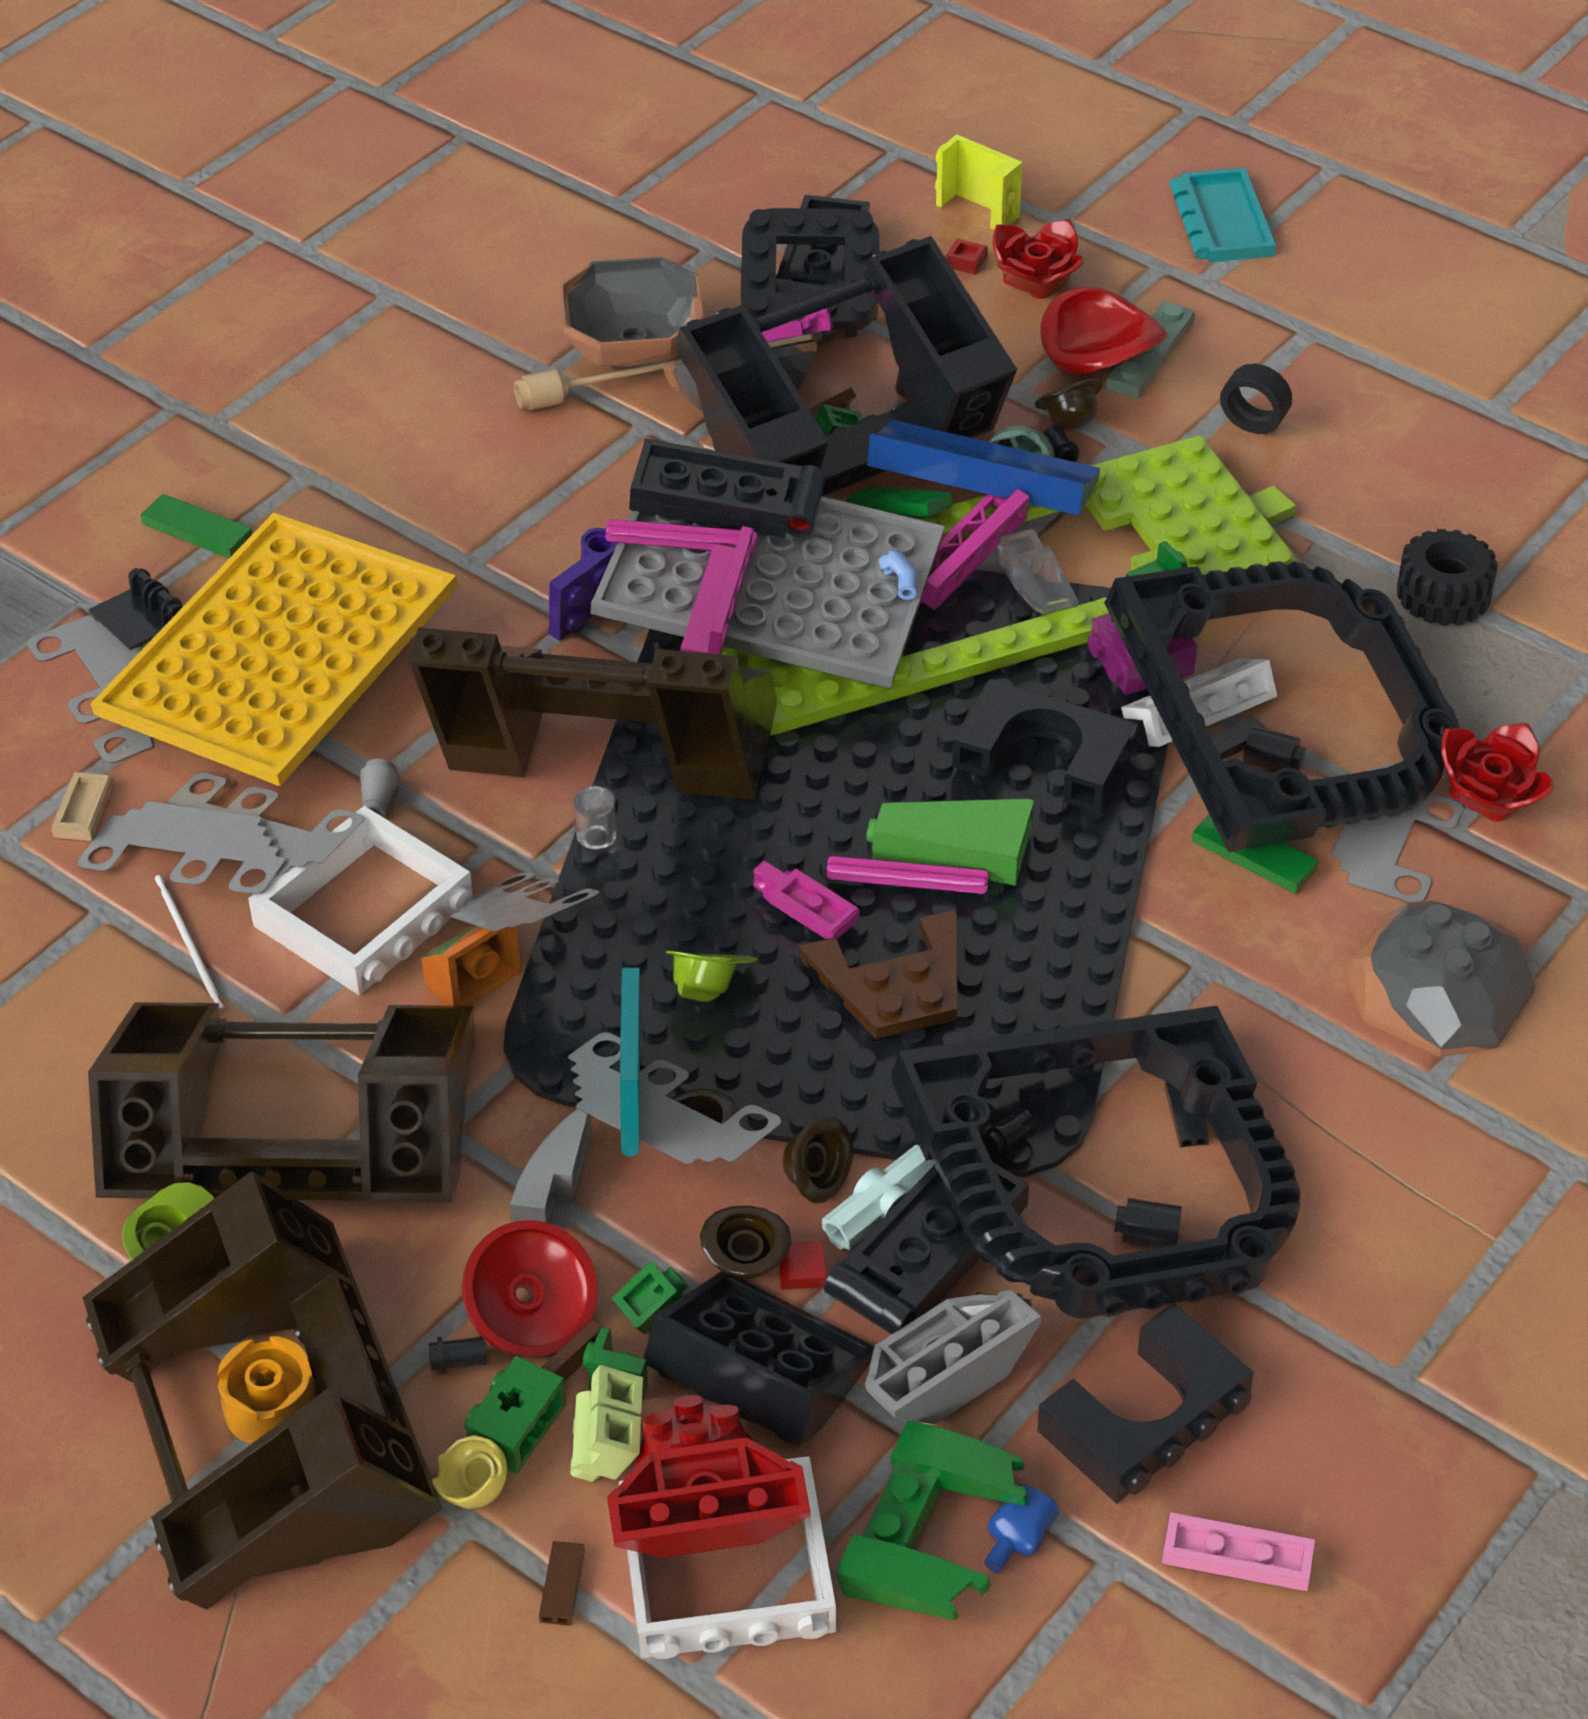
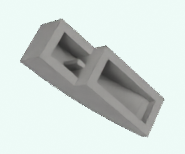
M576 1109L538 1147L527 1163L509 1204L511 1222L536 1220L551 1224L557 1201L575 1202L592 1136L590 1114Z

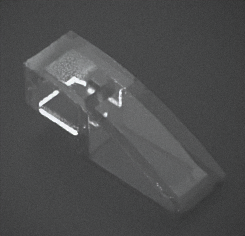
M1034 529L999 536L996 557L1014 588L1033 609L1044 615L1078 607V600L1051 547H1043Z

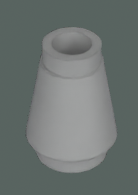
M372 759L360 771L362 807L369 808L383 818L386 816V811L400 779L395 764L385 759Z

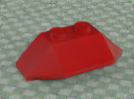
M746 1437L649 1452L627 1475L620 1486L607 1496L614 1547L661 1558L760 1544L811 1516L803 1467L793 1461H787L777 1453Z

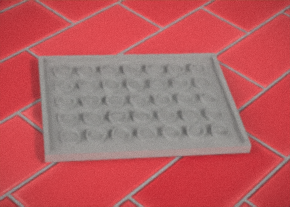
M822 496L814 530L809 536L800 538L786 532L785 538L757 533L756 551L750 555V563L724 647L891 688L926 588L927 579L931 574L938 554L945 526ZM632 511L628 521L732 529ZM618 543L591 602V614L684 637L711 551ZM890 550L901 551L918 571L917 595L912 600H903L898 596L897 574L894 572L887 575L884 573V569H881L879 566L880 557L888 554Z

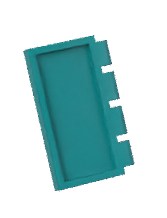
M1246 167L1181 173V177L1170 180L1169 186L1196 258H1208L1209 262L1275 256L1276 244Z
M622 968L620 1041L621 1151L626 1156H635L639 1152L640 982L639 968Z

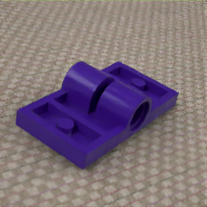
M594 528L585 532L581 538L580 560L550 581L549 635L559 641L571 632H578L585 622L594 616L591 614V602L618 544L606 541L605 528Z

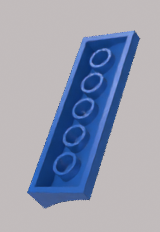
M892 419L880 432L870 434L867 466L1006 499L1019 489L1030 496L1029 504L1078 516L1099 481L1100 468Z

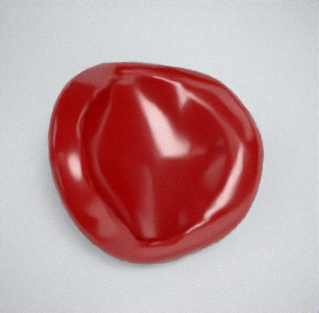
M1091 286L1072 288L1058 295L1045 310L1040 326L1042 346L1048 358L1057 368L1068 375L1091 373L1125 362L1152 349L1168 337L1166 329L1157 320L1121 295L1108 289Z

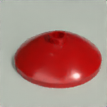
M521 1220L496 1228L486 1235L473 1249L463 1272L462 1297L465 1310L472 1325L488 1343L507 1354L524 1358H537L557 1353L591 1322L597 1306L598 1281L595 1268L588 1253L572 1235L550 1223L536 1220ZM517 1288H524L529 1292V1302H522L517 1298Z

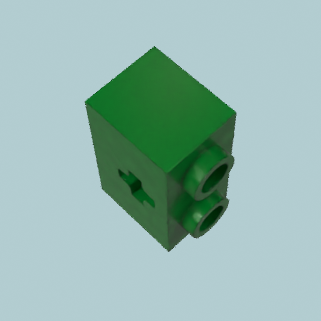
M515 1356L506 1370L502 1369L495 1375L490 1391L482 1403L474 1405L469 1411L464 1424L467 1437L476 1435L491 1439L505 1454L507 1470L518 1474L566 1406L564 1378Z

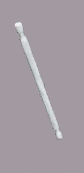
M157 875L155 881L161 888V894L205 987L214 1002L219 1003L220 1013L225 1012V1007L219 1000L218 992L171 893L166 888L162 875Z

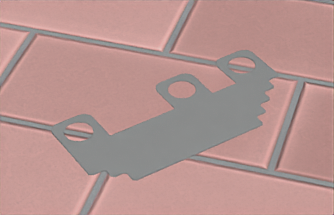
M90 615L33 636L27 641V646L35 658L40 661H46L75 650L100 688L69 700L68 708L80 723H88L101 717L94 714L85 715L78 711L79 703L87 698H96L143 649L140 645L129 650L99 621H95ZM46 637H56L61 640V647L52 653L40 652L37 649V644ZM124 727L97 738L94 741V747L105 762L114 763L153 747V743L150 740L151 736ZM122 737L129 741V748L121 754L113 755L104 750L105 743L112 738Z
M1388 762L1385 768L1392 766L1395 763ZM1371 767L1370 770H1376L1381 768ZM1444 767L1443 774L1441 777L1450 779L1447 770ZM1431 794L1418 807L1413 810L1404 811L1400 815L1392 817L1387 815L1381 816L1376 820L1363 819L1353 824L1345 823L1331 856L1343 861L1340 868L1350 873L1347 880L1349 884L1408 902L1422 901L1425 899L1431 885V878L1426 874L1396 866L1395 863L1415 820L1451 829L1457 825L1463 811V805L1456 800ZM1440 802L1449 805L1454 813L1450 819L1440 821L1433 819L1428 814L1427 809L1431 804ZM1402 876H1412L1421 883V890L1413 895L1403 894L1396 889L1395 881Z
M202 772L194 775L168 802L181 806L260 816L278 798V793L253 786L245 789L227 808L208 804L206 802L226 784V779ZM211 779L215 782L213 789L205 794L195 795L190 792V787L199 780ZM254 793L266 795V802L260 807L246 809L241 804L248 795ZM337 809L330 812L311 832L261 818L258 826L266 827L263 835L272 837L273 840L269 846L279 848L275 855L285 857L286 860L278 870L279 873H284L291 866L301 868L310 861L324 862L363 822L364 817L361 814ZM347 816L352 819L351 826L342 832H330L327 830L329 821L336 817Z
M149 801L140 810L130 809L124 816H110L78 859L77 865L80 868L99 871L107 870L114 865L128 844L183 852L185 854L170 874V880L178 883L198 885L209 877L221 858L244 861L230 881L229 889L257 894L267 888L286 859L285 857L275 855L279 850L278 847L269 846L273 839L263 835L266 827L258 826L261 821L259 816ZM110 847L113 849L112 857L104 863L92 864L88 860L91 852L97 848ZM201 860L206 863V870L197 877L185 878L181 875L182 868L189 862ZM261 869L266 873L265 879L256 886L245 887L240 883L242 875L250 870Z
M521 872L478 890L477 892L480 893L472 896L473 900L465 903L467 906L458 909L460 912L450 917L491 931H498L508 926L515 927L522 923H534L597 895L599 891L584 889L551 904L527 897L559 882L557 879H542L512 893L503 891L535 876L531 872ZM525 876V878L518 882L501 886L503 882L509 879ZM549 882L548 885L538 890L524 892L527 888L531 886H534L539 883ZM589 893L578 901L563 903L566 899L575 895Z
M605 1032L598 1034L568 1056V1059L576 1062L571 1071L579 1074L573 1080L574 1084L581 1087L575 1093L576 1096L582 1098V1101L576 1105V1108L621 1130L620 1073L609 1068L620 1060V1051L610 1057H601L593 1052L594 1045L601 1041H615L620 1045V1037ZM656 1060L640 1071L639 1140L685 1164H691L696 1159L712 1162L716 1158L733 1162L781 1123L779 1116L759 1106L748 1105L723 1124H720L665 1096L689 1077V1073L686 1070L666 1060ZM657 1068H668L675 1072L676 1078L669 1084L657 1085L649 1081L648 1075ZM752 1113L761 1114L768 1120L767 1126L758 1131L745 1130L740 1126L739 1122L743 1116Z

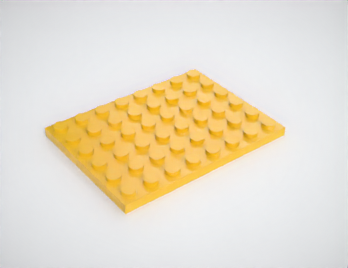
M273 512L90 705L96 716L281 786L417 634L418 627L422 628L458 588L456 575Z

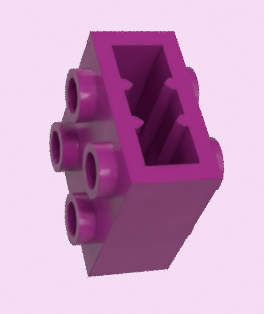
M1110 614L1092 618L1088 647L1092 656L1098 658L1106 668L1109 679L1113 683H1117L1125 696L1147 689ZM1177 635L1166 650L1180 678L1194 674L1198 645L1192 638H1183Z

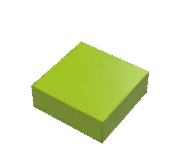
M1274 485L1249 496L1271 526L1295 515L1296 505Z

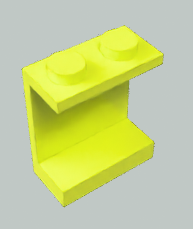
M957 134L939 147L935 158L937 162V179L935 182L937 206L943 207L953 197L958 195L991 209L990 229L995 230L996 224L1011 225L1020 218L1022 161Z

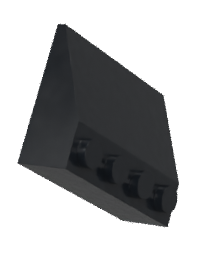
M721 1271L655 1315L643 1359H646L647 1366L657 1370L662 1377L675 1380L695 1390L700 1397L706 1400L715 1401L721 1405L736 1406L739 1409L740 1418L755 1422L773 1431L780 1439L800 1446L823 1428L870 1365L875 1346L739 1277L725 1274Z

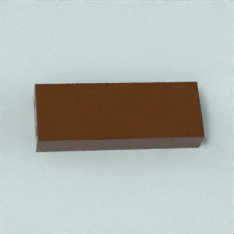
M850 387L809 410L813 417H817L823 404L844 408L854 400L856 394Z
M592 1320L541 1368L563 1377L564 1381H566L582 1366L586 1346L589 1341H596L602 1326Z
M553 1541L539 1611L540 1623L571 1626L585 1553L584 1544Z

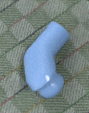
M890 550L888 554L882 555L879 559L880 568L884 569V573L887 575L895 572L898 576V596L903 600L914 599L917 595V569L901 551Z

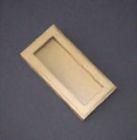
M73 773L51 827L53 838L93 841L114 788L112 775Z

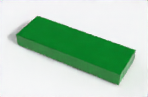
M868 487L845 498L848 503L902 516L928 518L953 505L951 492Z
M165 494L160 495L141 513L142 524L227 558H230L252 535L250 527Z
M1210 814L1192 833V842L1295 894L1317 870V859L1285 843L1228 852Z

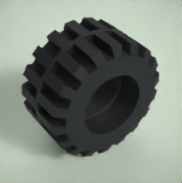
M1437 529V532L1426 531L1422 533V537H1413L1410 540V544L1405 545L1401 558L1397 583L1398 599L1402 600L1401 605L1405 609H1411L1410 614L1416 618L1422 617L1425 622L1431 624L1438 622L1444 626H1448L1449 623L1463 625L1466 620L1472 622L1478 619V615H1484L1491 603L1498 563L1495 560L1496 555L1493 550L1488 549L1489 545L1487 543L1478 541L1476 536L1470 533L1468 535L1463 534L1459 530L1446 531V529Z

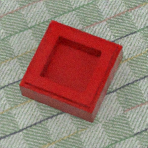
M956 239L945 258L952 269L976 275L988 256V246Z
M823 1241L791 1243L787 1257L779 1264L781 1290L824 1287L826 1270Z

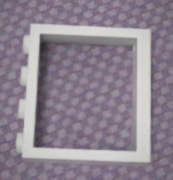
M365 806L355 812L364 817L363 822L324 862L310 861L301 868L291 866L286 872L275 876L264 891L253 894L248 898L254 927L359 996L376 981L380 982L384 975L401 960L407 959L414 949L427 938L437 934L442 926L452 918L450 917L451 915L460 912L458 909L467 906L465 905L466 902L473 900L471 898L473 890L470 871ZM349 817L332 832H342L348 829L352 824V819ZM375 845L438 886L354 955L291 914V912Z
M810 1456L786 1460L789 1462L793 1461L803 1467L811 1516L804 1519L802 1523L816 1600L651 1623L643 1554L627 1550L641 1659L650 1657L668 1659L679 1653L701 1650L714 1653L722 1651L727 1647L746 1644L766 1646L774 1643L776 1640L797 1637L816 1639L827 1633L836 1632V1604Z

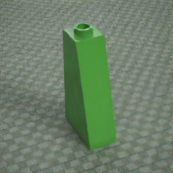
M999 799L882 803L877 819L871 818L869 821L866 840L873 843L872 859L983 869L988 871L989 881L1016 886L1033 828L1034 800Z

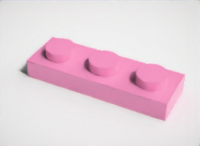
M1170 1512L1162 1564L1308 1591L1315 1539Z

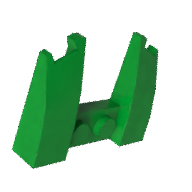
M908 1420L890 1456L894 1471L863 1536L858 1534L852 1535L835 1571V1575L842 1593L846 1597L956 1620L959 1614L950 1602L966 1588L974 1589L983 1596L991 1587L989 1576L939 1557L914 1550L942 1489L1026 1506L1029 1501L1026 1487L1015 1486L1013 1470H1024V1463L1022 1457L978 1439L944 1428Z

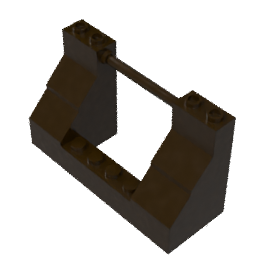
M418 627L408 662L449 770L525 777L542 712L658 723L677 792L755 800L778 703L771 670L739 667L737 656L664 649L655 650L652 664L543 654L541 649L502 646L499 643L497 634Z
M135 1002L88 1071L96 1198H152L159 1191L174 1183L188 1182L203 1187L215 1199L252 1171L297 1200L452 1202L460 1174L468 1064L475 1046L474 1006L388 1005L383 1019L379 1020L376 1024L227 1022L226 1019H220L219 1003ZM226 1039L373 1040L358 1073L360 1140L201 1138L203 1119L206 1112L211 1060L221 1043H225Z
M249 1172L82 1297L88 1314L86 1323L94 1334L99 1349L97 1353L99 1363L109 1374H117L134 1383L168 1489L171 1503L151 1518L157 1534L155 1543L165 1559L170 1575L168 1577V1585L178 1599L186 1600L201 1608L208 1609L251 1577L316 1565L327 1558L391 1546L443 1509L333 1222L254 1172ZM294 1329L297 1338L304 1344L312 1375L318 1382L321 1394L188 1490L150 1372L176 1352L240 1342L247 1336Z

